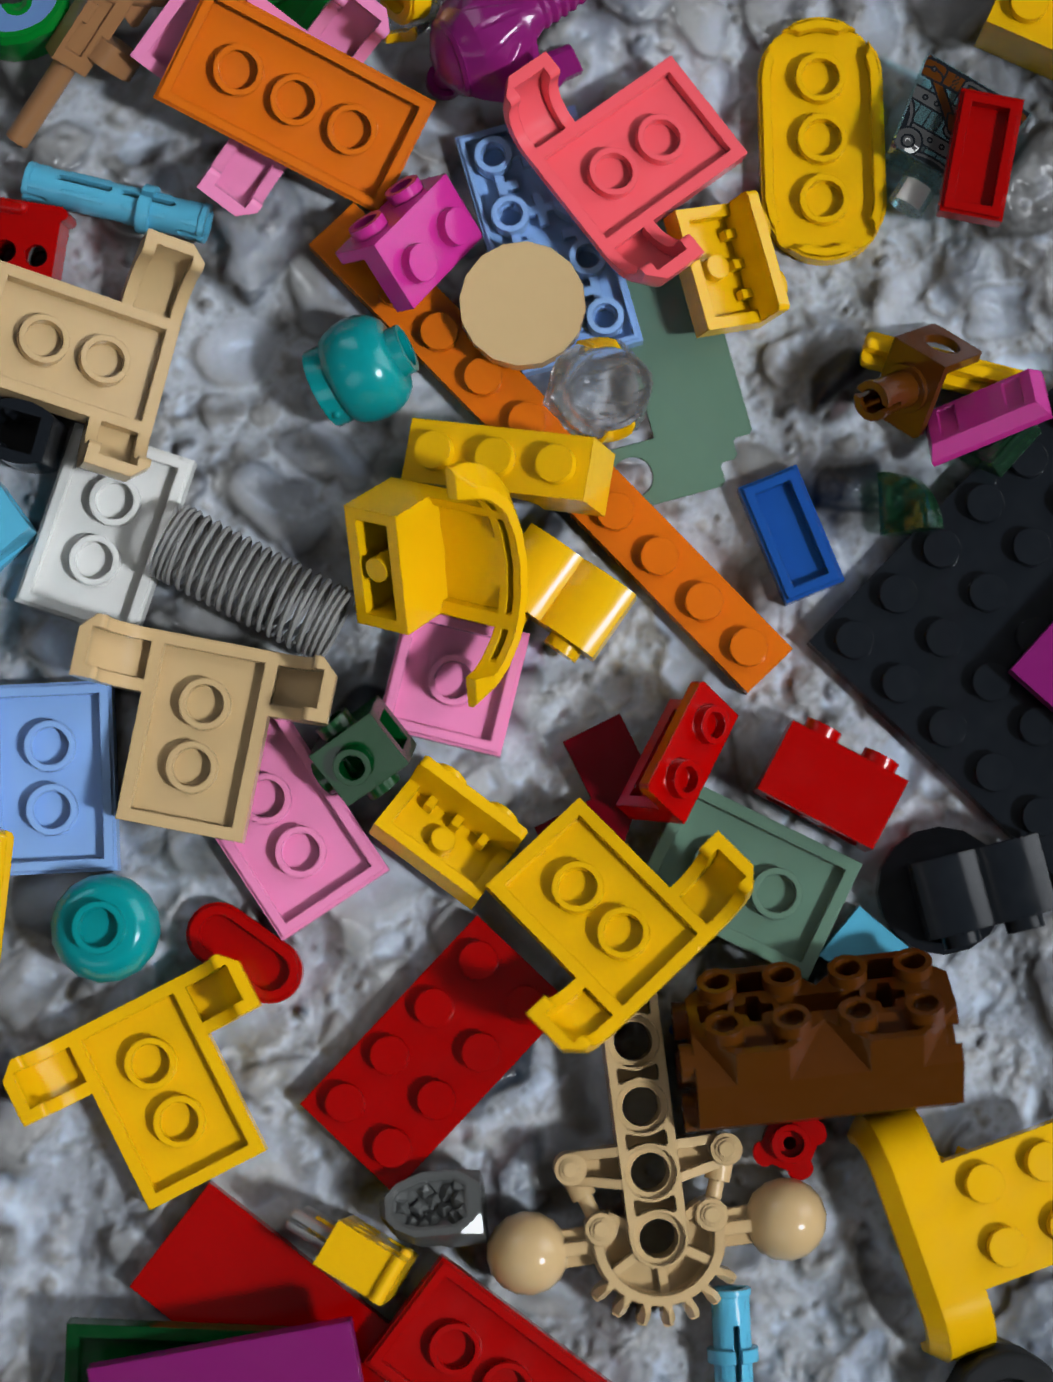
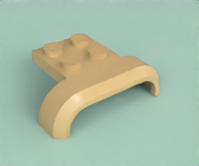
M148 228L132 261L119 301L0 260V396L30 401L43 407L50 413L83 423L84 428L77 455L78 468L122 482H127L150 468L152 460L146 458L166 378L189 298L205 266V262L195 245Z
M101 613L96 614L79 626L69 675L82 680L141 693L115 819L245 844L270 718L309 725L328 726L338 679L324 656L305 657L159 630L120 621Z

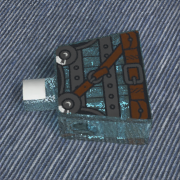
M930 53L924 59L885 155L886 165L903 175L889 197V202L903 214L916 219H920L934 196L937 195L939 197L957 98L961 88L998 94ZM1024 108L1022 111L1018 136L1020 135L1021 131L1023 130L1024 126L1026 125L1027 121L1032 115V113L1025 110Z

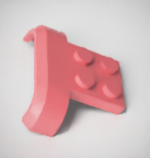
M545 51L508 76L503 101V116L508 132L525 160L608 265L628 281L650 287H661L699 260L704 251L690 234L685 235L681 239H675L666 234L656 223L742 163L748 152L672 56L660 62L575 121L568 112L560 95L558 78L561 71Z

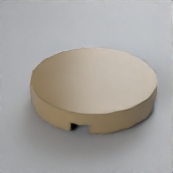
M529 241L502 244L482 255L466 274L459 297L462 328L473 346L493 364L517 371L543 368L555 361L557 357L563 355L578 339L586 314L583 283L572 264L554 249Z

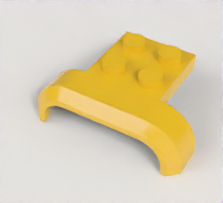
M579 797L486 884L487 892L574 979L550 998L544 996L526 1013L527 1017L562 1053H589L595 1050L616 1033L737 915L753 893V864L726 837L717 831L700 847L696 859L686 872L669 887Z
M220 954L208 958L209 960L95 1020L35 1050L11 1059L2 1082L24 1127L93 1095L149 1210L269 1149L211 1034L261 1007L262 1003L241 961Z
M916 1110L855 1116L847 1137L849 1142L858 1148L869 1168L903 1263L925 1330L926 1339L920 1343L922 1351L946 1363H950L995 1346L997 1342L996 1323L986 1290L1053 1265V1119L940 1159L932 1138Z

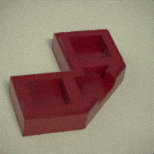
M619 713L563 741V745L590 797V800L585 803L625 842L632 819L625 815L616 806V803L641 754ZM560 815L534 827L537 835L541 834Z

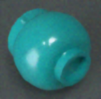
M366 314L352 315L334 323L323 333L318 345L305 351L302 355L303 369L313 395L328 419L340 427L353 420L365 423L377 422L398 412L410 397L413 388L411 374L419 371V363L415 351L400 326L396 324L388 328L380 319Z
M113 873L90 875L71 885L57 901L50 922L52 945L61 962L78 977L97 983L122 981L139 972L155 954L161 935L159 911L150 894L134 880Z

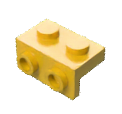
M756 190L744 191L725 204L674 210L663 219L669 236L681 239L685 235L690 234L704 251L699 260L679 273L696 338L758 329L789 310L787 281L779 268L770 236V221L767 214L763 211L760 197Z
M424 756L407 783L375 821L369 834L472 910L487 890L486 884L504 868L528 834V830L518 823L514 813L506 806L498 802H490L467 785L465 778L455 768L444 763H438L429 756Z

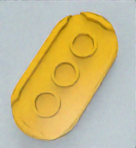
M828 17L802 19L782 30L781 34L769 44L763 53L756 81L760 201L763 211L767 214L770 221L771 240L791 258L816 266L840 264L863 252L877 235L884 220L887 207L883 76L880 59L869 41L866 43L860 35L855 33L856 29L841 20Z

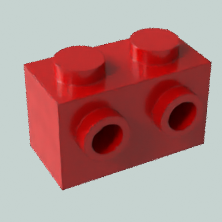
M807 717L804 725L793 720L785 728L752 793L864 852L873 850L909 782L895 774L899 764L867 747L863 749L861 755L838 744L842 736L841 733L816 719Z

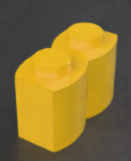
M530 523L523 533L528 563V598L524 625L530 619L548 631L549 634L544 643L567 660L575 663L580 655L594 662L635 603L636 594L609 574L582 558L558 539Z

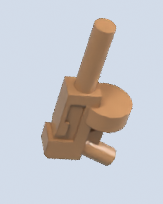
M74 0L45 45L53 61L10 126L6 136L19 146L28 148L74 74L78 73L86 78L94 64H97L113 76L130 82L141 64L130 56L134 49L113 34L124 17L131 27L136 28L141 24L151 7L164 8L169 0Z

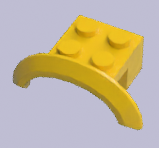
M459 461L445 467L447 488L390 477L343 506L357 623L409 635L439 614L494 627L492 637L482 659L475 669L466 676L468 706L474 708L499 684L508 670L519 645L524 628L528 598V563L522 528L507 487L495 472L484 465Z

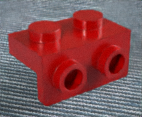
M692 681L683 699H670L616 806L630 819L685 824L739 715L705 682Z

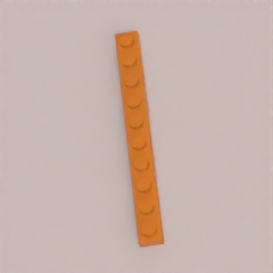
M354 202L309 244L310 251L376 318L380 319L388 328L396 324L400 326L408 337L418 361L481 425L583 436L520 370L517 371L493 364L473 346L462 328L460 309L437 286L414 309L397 312L365 260L347 264L340 262L335 254L336 251L351 237L349 233L351 225L366 215ZM614 466L605 517L568 513L745 695L792 651L793 648Z

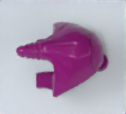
M445 0L431 23L429 43L432 66L426 77L428 92L434 98L443 101L452 100L460 94L463 97L471 96L486 101L503 103L508 76L540 55L537 39L542 31L549 28L552 23L559 22L561 17L568 16L569 11H575L577 6L584 4L586 0ZM570 44L547 52L561 71L558 78L559 88L566 81L582 74L583 68Z

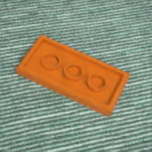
M245 0L199 1L153 96L154 99L370 211L378 210L388 201L385 197V192L397 182L436 104L434 100Z

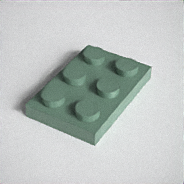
M703 786L685 824H666L647 865L671 887L694 862L700 847L719 831L753 864V893L742 909L717 937L770 963L789 962L800 968L802 979L808 980L863 864Z

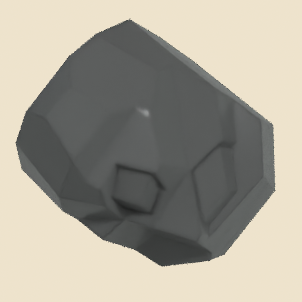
M449 1169L420 1172L396 1183L379 1202L382 1222L399 1240L420 1247L445 1246L449 1248L486 1244L488 1242L487 1200L484 1180L480 1170Z

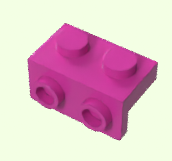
M446 173L421 180L414 174L393 184L385 192V197L388 201L378 210L372 211L354 222L349 228L351 237L335 253L342 264L365 260L397 312L414 309L483 237L482 232Z

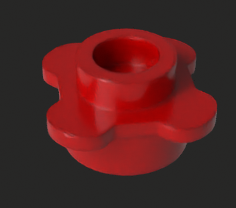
M819 1120L767 1125L764 1129L762 1140L754 1144L752 1154L755 1161L762 1167L775 1165L787 1170L791 1178H796L800 1181L805 1180L813 1173L814 1167L811 1160L817 1146L826 1141L827 1131ZM793 1137L796 1141L794 1148H785L783 1144L784 1139Z

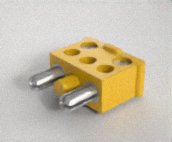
M307 1205L302 1210L297 1208L290 1214L297 1222L290 1218L286 1221V1229L320 1249L318 1256L313 1262L315 1266L380 1306L396 1296L419 1257V1254L410 1247L402 1245L355 1215L336 1222L312 1206Z

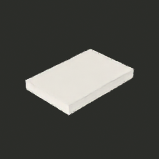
M75 423L14 601L18 604L80 624L101 613L120 621L143 626L158 583L156 577L153 578L150 575V564L167 526L176 513L184 506L197 463L194 460L148 446L146 458L152 460L150 468L127 482L78 468L77 455L84 425Z

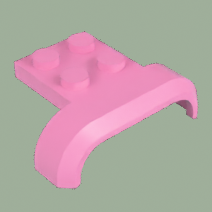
M169 0L130 56L162 79L200 0ZM245 0L362 63L365 62L377 45L390 33L387 9L376 0H329L307 31L268 0ZM228 138L196 187L234 216L256 214L262 208L266 197L287 167Z

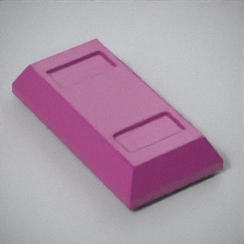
M1027 369L933 409L926 427L933 466L936 467L1053 418L1042 372L1040 370Z

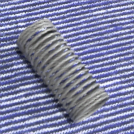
M190 504L182 507L173 517L157 545L150 564L149 572L151 577H156L158 581L162 580L168 586L174 584L178 591L185 589L187 596L195 594L198 602L205 599L208 607L215 605L218 612L225 610L227 617L235 615L238 623L245 620L248 628L255 625L258 633L265 631L268 638L275 636L278 644L285 641L288 649L296 646V652L298 654L302 653L305 657H314L315 655L325 657L343 627L354 602V591L348 590V587L343 588L340 583L330 592L332 587L331 578L326 579L320 587L322 582L321 573L316 574L310 582L312 576L311 567L307 568L300 576L302 571L301 562L296 563L291 569L292 560L289 557L281 564V552L276 553L271 558V547H267L262 551L260 541L252 546L250 536L242 541L241 531L235 532L232 535L231 526H227L222 530L220 520L212 524L210 515L204 517L201 510L197 511ZM203 530L200 539L198 540V542H197V544H196V546H195L193 552L191 553V551H192V549H193V547H194V545H195V543H196L197 538L199 537L201 531ZM211 539V542L209 543V545H208V547H207V549H206V551H205L203 557L201 558V556H202V554H203V552H204L205 547L207 546L209 540ZM219 548L214 560L212 561L217 549ZM188 571L185 582L180 585L181 578ZM198 576L196 586L190 590L191 583ZM208 581L206 591L200 595L201 588ZM220 583L216 596L211 600L212 592ZM230 588L227 600L221 605L222 597ZM241 591L237 605L231 610L232 602ZM251 597L247 610L241 616L242 607ZM262 600L258 614L251 621L253 611ZM273 604V606H272V608H271V611H270V613H269L268 619H267L266 622L261 626V622H262V619H263L264 615L266 614V612L269 610V608H270L271 605ZM283 609L277 626L271 631L274 620ZM295 610L288 630L281 636L284 625ZM306 614L298 635L292 641L295 629ZM309 630V632H308V634H307V636H306V639H305V641H304V644H303V646H302V642H303L304 636H305V634L307 633V631Z

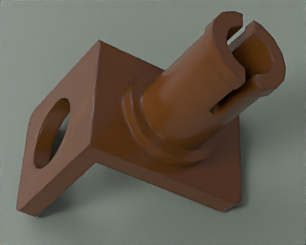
M930 324L898 335L894 338L881 376L876 379L866 380L857 386L856 389L862 393L854 394L855 408L859 415L868 421L883 419L912 438L921 437L926 430L947 373L978 362L982 351L937 324ZM927 342L944 345L955 353L938 351L928 345Z

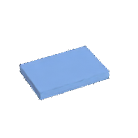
M89 681L0 685V829L10 831L14 836L10 876L121 871L119 819H115L119 801L115 688Z

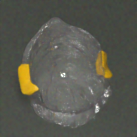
M593 337L579 340L576 342V345L569 348L555 362L550 372L543 405L559 419L562 426L572 435L595 437L602 444L619 441L632 434L633 431L638 430L645 418V412L654 384L652 372L620 339Z

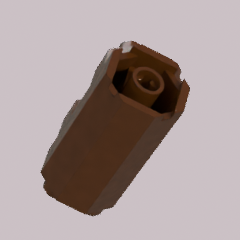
M906 948L894 952L855 956H837L828 963L827 975L816 985L802 979L800 968L789 962L781 961L769 965L731 969H708L697 977V989L687 996L684 1001L670 1003L674 1040H685V1043L678 1044V1051H674L678 1090L690 1089L691 1092L681 1094L685 1133L945 1107L964 1102L965 1062L962 1043H956L953 1024H959L957 1004L947 972L933 966L931 955L918 948Z

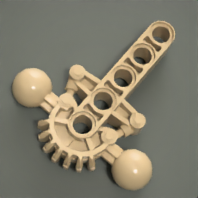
M656 993L626 1022H636L647 1031L649 1042L644 1054L633 1060L621 1057L614 1046V1036L616 1033L601 1044L614 1143L565 1150L557 1154L553 1160L552 1169L554 1175L564 1185L571 1201L579 1203L585 1215L583 1226L561 1229L553 1219L539 1212L522 1211L507 1216L494 1228L487 1242L486 1260L491 1275L503 1288L517 1295L530 1296L551 1289L561 1280L566 1268L595 1265L602 1277L590 1292L596 1302L605 1299L614 1290L617 1293L611 1307V1312L614 1316L621 1318L626 1313L630 1303L634 1302L637 1304L635 1320L638 1325L647 1326L652 1307H659L663 1325L670 1327L675 1322L673 1305L682 1303L688 1317L694 1320L700 1316L699 1308L692 1299L698 1293L702 1292L705 1298L713 1305L721 1301L719 1293L709 1284L715 1275L725 1283L733 1284L737 1275L728 1267L721 1265L725 1247L753 1244L760 1253L774 1260L794 1261L807 1256L820 1244L826 1231L827 1213L822 1198L810 1185L796 1178L780 1177L765 1182L752 1194L746 1205L726 1207L721 1201L724 1183H730L733 1164L741 1158L743 1146L737 1136L725 1130L684 1135L675 1134ZM638 1087L650 1089L657 1100V1110L654 1116L648 1122L642 1124L629 1122L622 1110L626 1094ZM656 1153L664 1160L666 1166L665 1176L655 1187L649 1189L640 1188L633 1183L631 1167L640 1155ZM705 1174L704 1177L709 1178L706 1194L698 1198L694 1197L685 1204L682 1182ZM594 1187L620 1190L623 1215L607 1208L606 1210L599 1209L592 1195L596 1192ZM664 1219L672 1224L674 1230V1240L671 1246L658 1254L643 1250L640 1244V1232L643 1226L651 1220Z

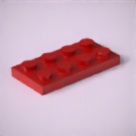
M477 915L309 1093L300 1105L391 1190L396 1183L407 1179L543 1034L527 1017L526 1013L544 996L550 998L557 994L558 991Z

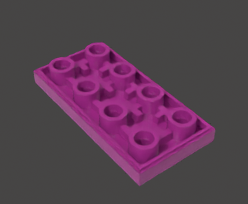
M352 1316L93 1362L87 1368L89 1382H364Z

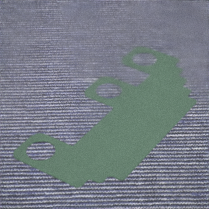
M662 219L656 224L667 234L665 224ZM679 274L661 287H650L626 280L644 340L643 345L630 348L629 352L654 438L611 450L615 454L614 467L620 461L632 457L642 459L650 466L653 473V482L650 489L642 496L652 506L722 487L725 478L721 465L723 462L734 460L737 456L734 445L735 438L748 435L752 430L725 334L696 338Z

